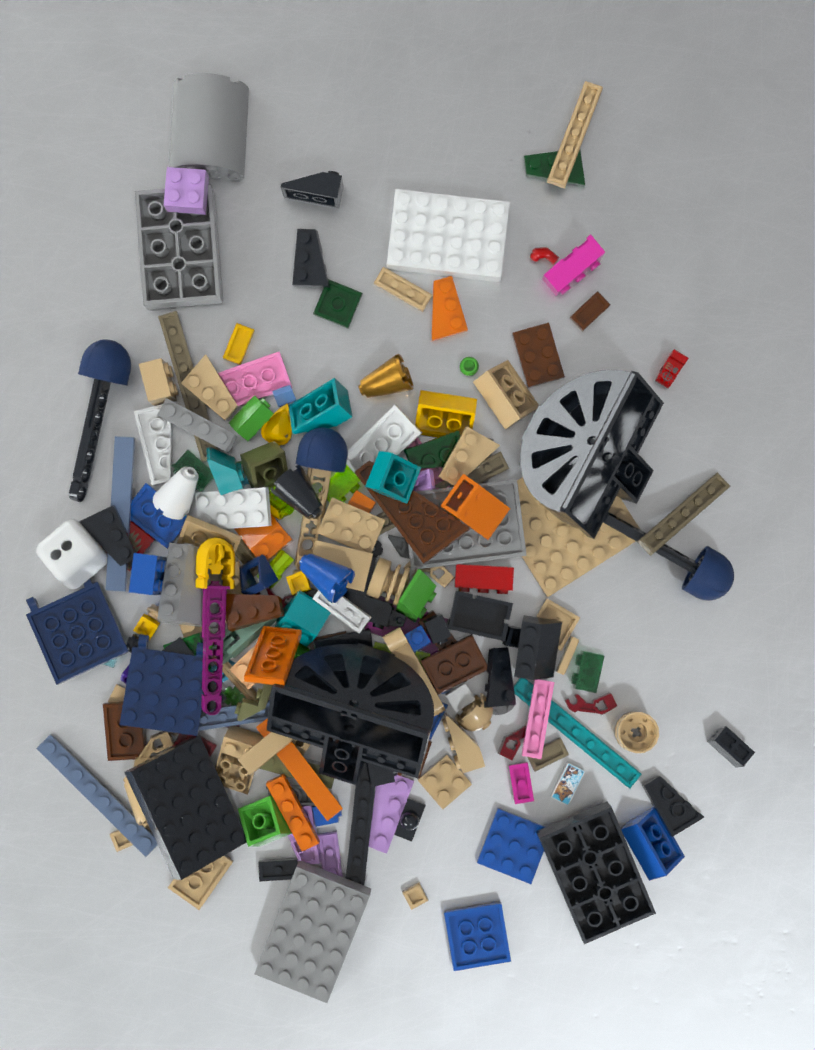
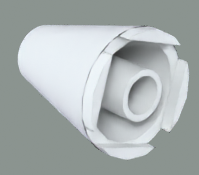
M182 467L156 491L153 496V504L157 510L160 508L163 511L164 516L180 520L188 515L199 478L196 470L192 467Z

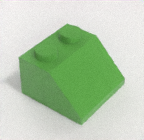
M417 570L396 608L398 613L405 615L413 622H416L418 617L420 619L423 618L427 611L424 607L427 602L432 603L437 594L434 592L436 585L422 570Z
M272 796L265 797L238 809L248 847H260L292 834Z

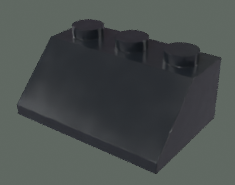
M524 615L514 677L530 680L554 677L562 621Z

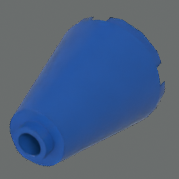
M311 553L304 555L299 562L300 570L331 603H336L343 597L348 590L346 589L348 582L352 584L355 577V571L351 568Z

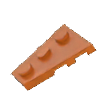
M452 276L435 280L433 283L431 342L468 331Z

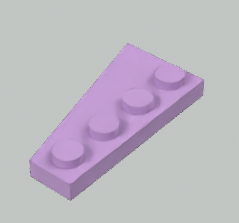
M403 775L394 776L395 782L376 786L369 847L386 854L414 783L413 779Z

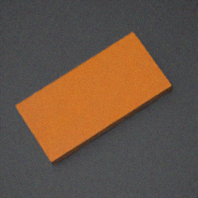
M263 626L245 672L244 682L285 685L302 636V630Z

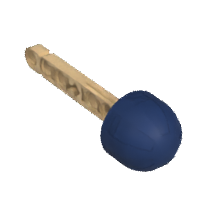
M320 427L310 430L303 436L298 446L295 464L308 467L307 477L311 485L316 482L322 485L321 491L316 494L323 508L322 514L316 519H307L305 516H302L294 563L296 570H293V574L301 572L299 566L301 558L304 555L313 554L315 542L318 540L317 531L320 527L321 518L324 517L331 472H345L348 457L346 442L337 431L330 428ZM314 476L319 477V478H323V477H324V479H323V481H322V480H320V479H313V477H314ZM310 521L315 524V527H312L310 534H314V537L304 535V533L308 534L309 528L306 527V524H309ZM310 539L312 541L310 549H303L302 543L304 540Z

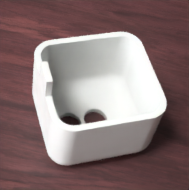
M75 519L66 520L42 540L36 548L38 557L57 580L69 589L79 588L107 564L108 553L88 533L82 524ZM71 541L72 548L64 551L62 546L66 542ZM60 550L62 553L61 557L58 560H53L52 554Z

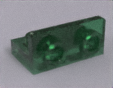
M187 450L176 463L171 465L174 468L172 471L174 474L182 467H192L196 470L199 478L195 492L197 489L203 492L214 479L210 468L190 450Z
M582 650L581 654H577L575 665H578L577 672L573 673L571 679L574 689L597 693L604 655Z

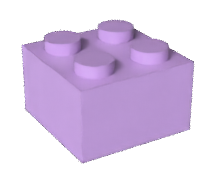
M167 167L164 207L167 212L206 215L209 176L206 170Z

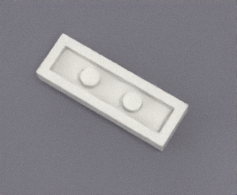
M318 590L313 597V600L358 633L362 632L372 618L344 596L338 602L331 603Z

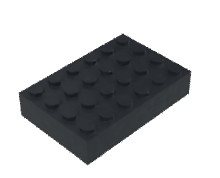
M200 735L192 736L124 772L173 879L183 880L247 843L242 825Z
M608 801L536 831L584 944L656 914L617 818Z

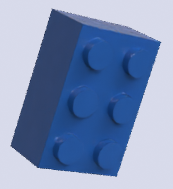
M134 553L129 592L161 595L167 557Z

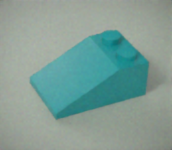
M336 378L331 379L288 405L293 434L309 432L320 427H335L352 418L348 390Z

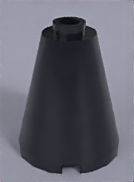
M296 465V470L292 471L289 469L274 482L275 489L271 487L270 490L275 496L307 519H316L322 514L323 505L303 468L300 465Z

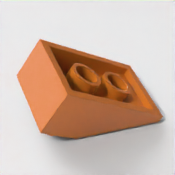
M272 514V526L234 528L237 534L242 536L241 539L256 557L265 555L268 561L294 541Z

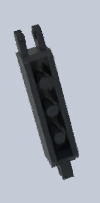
M311 588V590L304 593L313 598L318 590ZM350 591L343 595L372 617L369 622L373 623V627L383 629L384 626L404 627L406 616L394 611L391 603Z

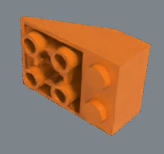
M465 474L460 477L440 506L487 540H489L511 509Z

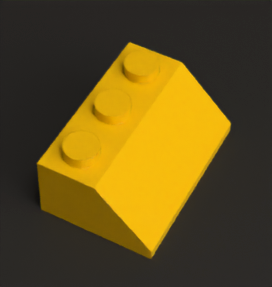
M420 390L415 425L422 432L421 435L440 437L456 430L459 431L461 436L465 427L473 429L477 399Z

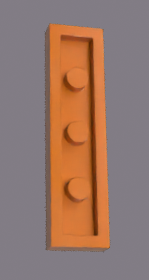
M285 774L267 781L266 785L301 851L318 845L320 840Z

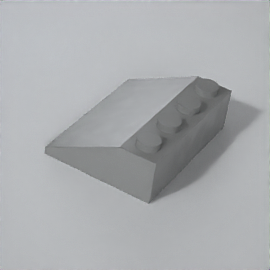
M169 543L157 617L162 623L202 627L203 589L195 587V580L198 578L196 574L198 546ZM208 569L209 579L207 580V586L211 584V581H219V584L222 586L223 569L220 574H210V569ZM212 603L210 611L216 614L219 606L217 603ZM213 622L210 624L209 628L218 629L217 623Z

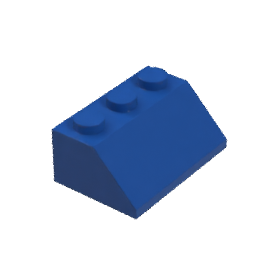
M654 807L631 819L621 828L626 841L649 881L667 876L685 857L674 836L671 837Z

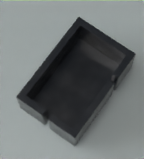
M455 591L448 629L505 641L509 624L504 623V619L510 620L513 603L478 595L473 599V594Z

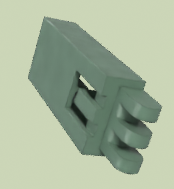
M277 618L232 632L227 628L225 630V638H223V664L232 657L235 658L260 636L263 626L273 625ZM214 645L211 650L217 649V645Z

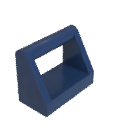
M260 555L239 567L242 594H256L279 581L265 555ZM257 565L259 582L255 581L249 570Z

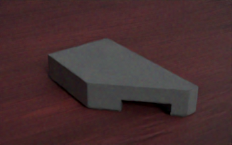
M388 535L389 540L400 557L410 559L407 541L402 537Z

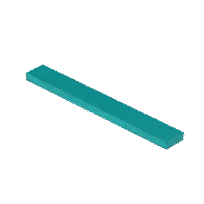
M519 678L514 684L515 695L530 706L533 684L527 679ZM551 700L548 722L630 789L642 774Z

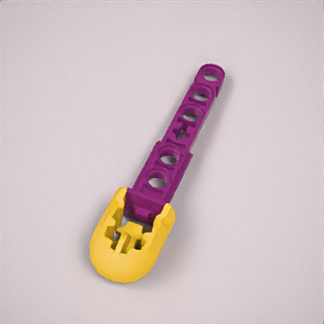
M221 538L207 539L200 545L196 555V574L198 578L195 580V587L203 589L202 691L204 695H202L201 707L203 712L208 715H216L221 710L222 696L219 694L222 690L227 589L235 588V580L232 578L235 575V551L231 544ZM208 569H210V574H220L223 569L222 586L219 584V581H211V584L207 586V580L209 579ZM212 603H217L219 606L216 614L210 611ZM213 622L218 625L216 633H211L209 630V626ZM213 642L214 645H217V649H214V651L209 649ZM208 656H217V659L208 658ZM214 661L217 664V669L211 673L208 670V665ZM214 681L217 686L213 692H209L207 688L208 683ZM210 701L216 703V708L212 712L207 710V704Z

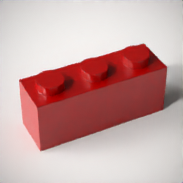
M456 564L454 587H457L460 592H470V588L478 589L477 593H489V589L497 590V594H508V590L513 591L514 567Z

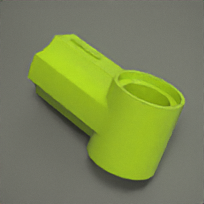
M281 550L269 563L278 580L282 578L281 575L294 561L284 550ZM278 581L269 586V588L272 589L278 583Z

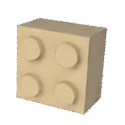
M162 358L140 363L139 367L148 402L157 406L163 404L166 398L173 402L177 401L176 395H179L176 384L173 383L171 378L174 377L172 366H169L168 362L166 363Z

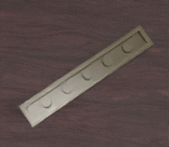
M717 472L639 539L638 543L652 556L722 495L730 485Z

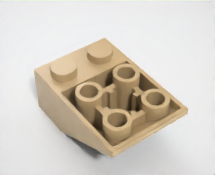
M444 713L445 718L442 719L445 731H450L451 737H448L451 750H456L457 753L454 756L457 770L462 769V772L466 773L485 767L478 743L448 713Z
M229 726L224 736L215 767L224 787L248 795L255 772L250 775L238 759L263 739L261 734L237 726Z

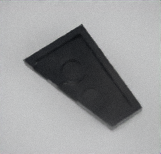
M508 647L489 649L487 663L489 677L488 684H485L484 690L487 692L484 708L516 705Z
M656 776L642 785L671 837L704 818L661 776Z

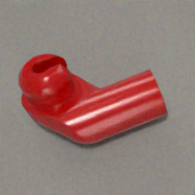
M547 247L534 248L530 254V258L535 262L540 258H546L554 265L559 259V256Z

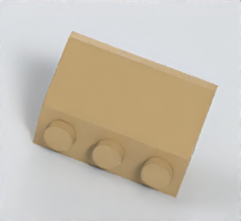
M509 360L486 371L473 382L505 429L525 418L539 406Z

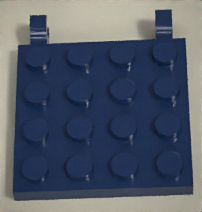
M91 578L84 583L85 588L39 608L36 598L26 599L31 611L26 614L56 685L62 684L130 652L98 582L93 583Z
M140 634L138 648L132 647L120 725L198 736L202 714V695H204L202 691L203 643H197L196 656L147 649L149 636Z

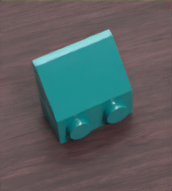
M212 447L206 448L207 462L220 495L243 488L242 481L245 478L241 463H237L235 457Z
M379 451L365 487L407 504L421 467L393 453Z
M299 590L283 608L284 616L277 618L275 627L302 630L299 643L307 647L317 637L331 612L313 600L312 597Z

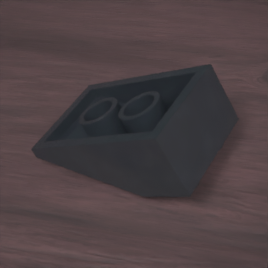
M321 172L281 183L284 198L340 208L344 186L342 175H339L338 172Z

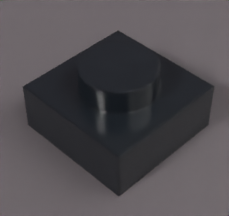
M508 626L506 639L502 644L518 648L521 628Z

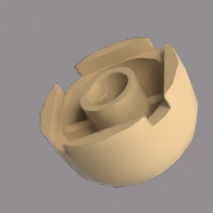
M480 693V697L475 695V701L462 708L463 712L461 715L457 713L455 716L456 722L465 730H485L491 724L493 707L484 708L486 696Z

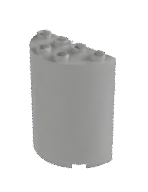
M208 73L187 74L184 79H175L173 86L169 167L206 170L209 178L212 179L228 177L231 180H238L239 178H244L249 88L241 81L231 82L230 77Z

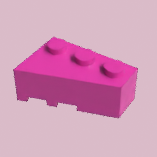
M591 234L579 247L576 246L572 253L561 259L543 275L542 280L556 296L560 293L562 295L567 293L571 289L570 285L575 281L579 283L586 277L585 273L588 270L594 271L601 265L600 261L605 251Z

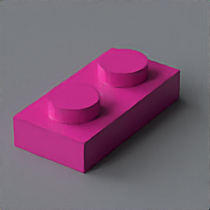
M528 762L508 765L514 803L520 804L534 801Z

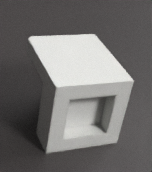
M465 682L445 694L456 712L475 701Z

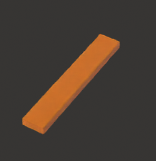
M268 718L256 727L263 738L271 733L266 731ZM292 742L276 754L327 821L343 809Z

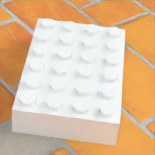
M395 189L387 269L500 282L510 202Z

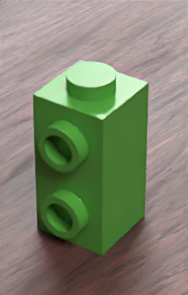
M254 395L231 419L229 424L239 435L249 441L269 421L274 413L269 409L271 405L264 398L260 400Z

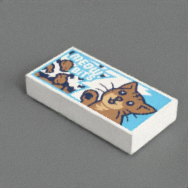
M567 762L550 797L568 806L585 771Z

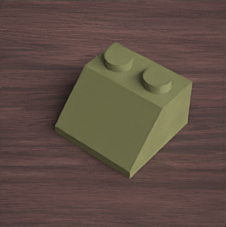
M275 441L240 454L243 471L251 488L268 487L269 491L271 487L275 489L274 482L288 470L285 451Z

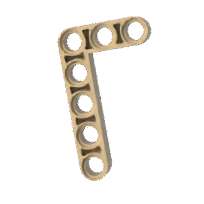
M398 627L384 635L383 639L392 654H395V657L414 669L425 682L432 696L434 717L445 711V707L401 628Z

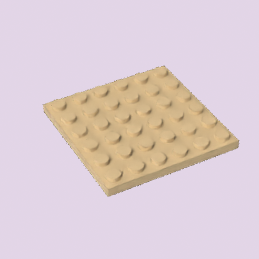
M523 477L517 480L527 555L521 557L546 597L551 596L636 542L605 523H602L595 539L587 537L580 529L565 524L544 507L528 490ZM616 496L609 512L640 529L621 498Z

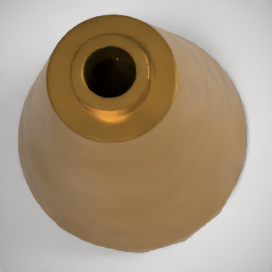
M400 354L393 356L360 380L361 384L358 387L362 396L366 395L367 398L414 389L408 368L401 364L404 360Z

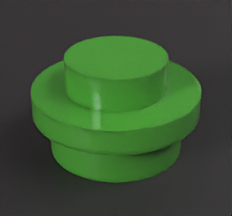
M466 357L460 363V371L466 376L476 374L479 369V364L473 357Z

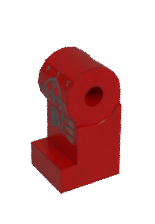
M675 349L671 351L655 381L668 389L689 358Z

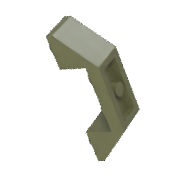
M263 684L262 689L258 688L255 698L258 702L242 698V702L237 703L234 713L237 714V721L241 722L264 710L273 685Z

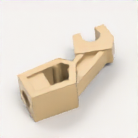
M410 561L404 566V570L406 567H411ZM444 566L420 569L423 572H430V577L444 588L455 578ZM418 569L411 575L412 577H414ZM437 569L445 572L440 579L434 575V571H437Z
M162 731L151 735L145 748L135 758L134 766L150 759L152 752L158 753L173 746L174 740L170 732ZM160 738L163 745L155 747L154 741Z

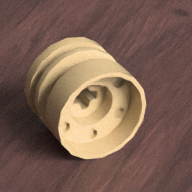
M379 557L366 595L379 599L382 592H385V602H389L391 595H394L393 604L397 606L408 586L411 568L406 567L404 573L400 574L401 564H398L395 571H392L391 561Z
M629 712L622 715L614 728L618 744L623 749L633 753H645L651 750L657 744L659 738V727L656 721L650 715L643 712ZM638 727V732L640 734L639 736L635 735L633 737V732L631 731V729H636Z

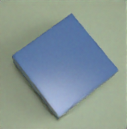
M291 385L272 391L278 407L296 401Z

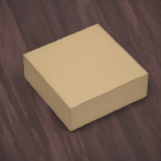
M420 882L402 891L411 910L429 901Z

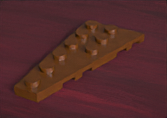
M370 460L354 472L364 486H366L374 465ZM367 488L423 564L427 563L470 530L468 526L414 490H412L409 501L406 504Z

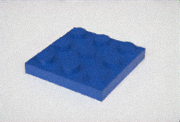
M497 807L477 863L532 884L544 852L536 831L546 826Z
M501 902L444 911L453 971L511 962Z

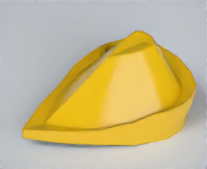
M288 404L279 408L269 421L262 426L261 435L267 442L275 441L279 446L287 444L292 438Z

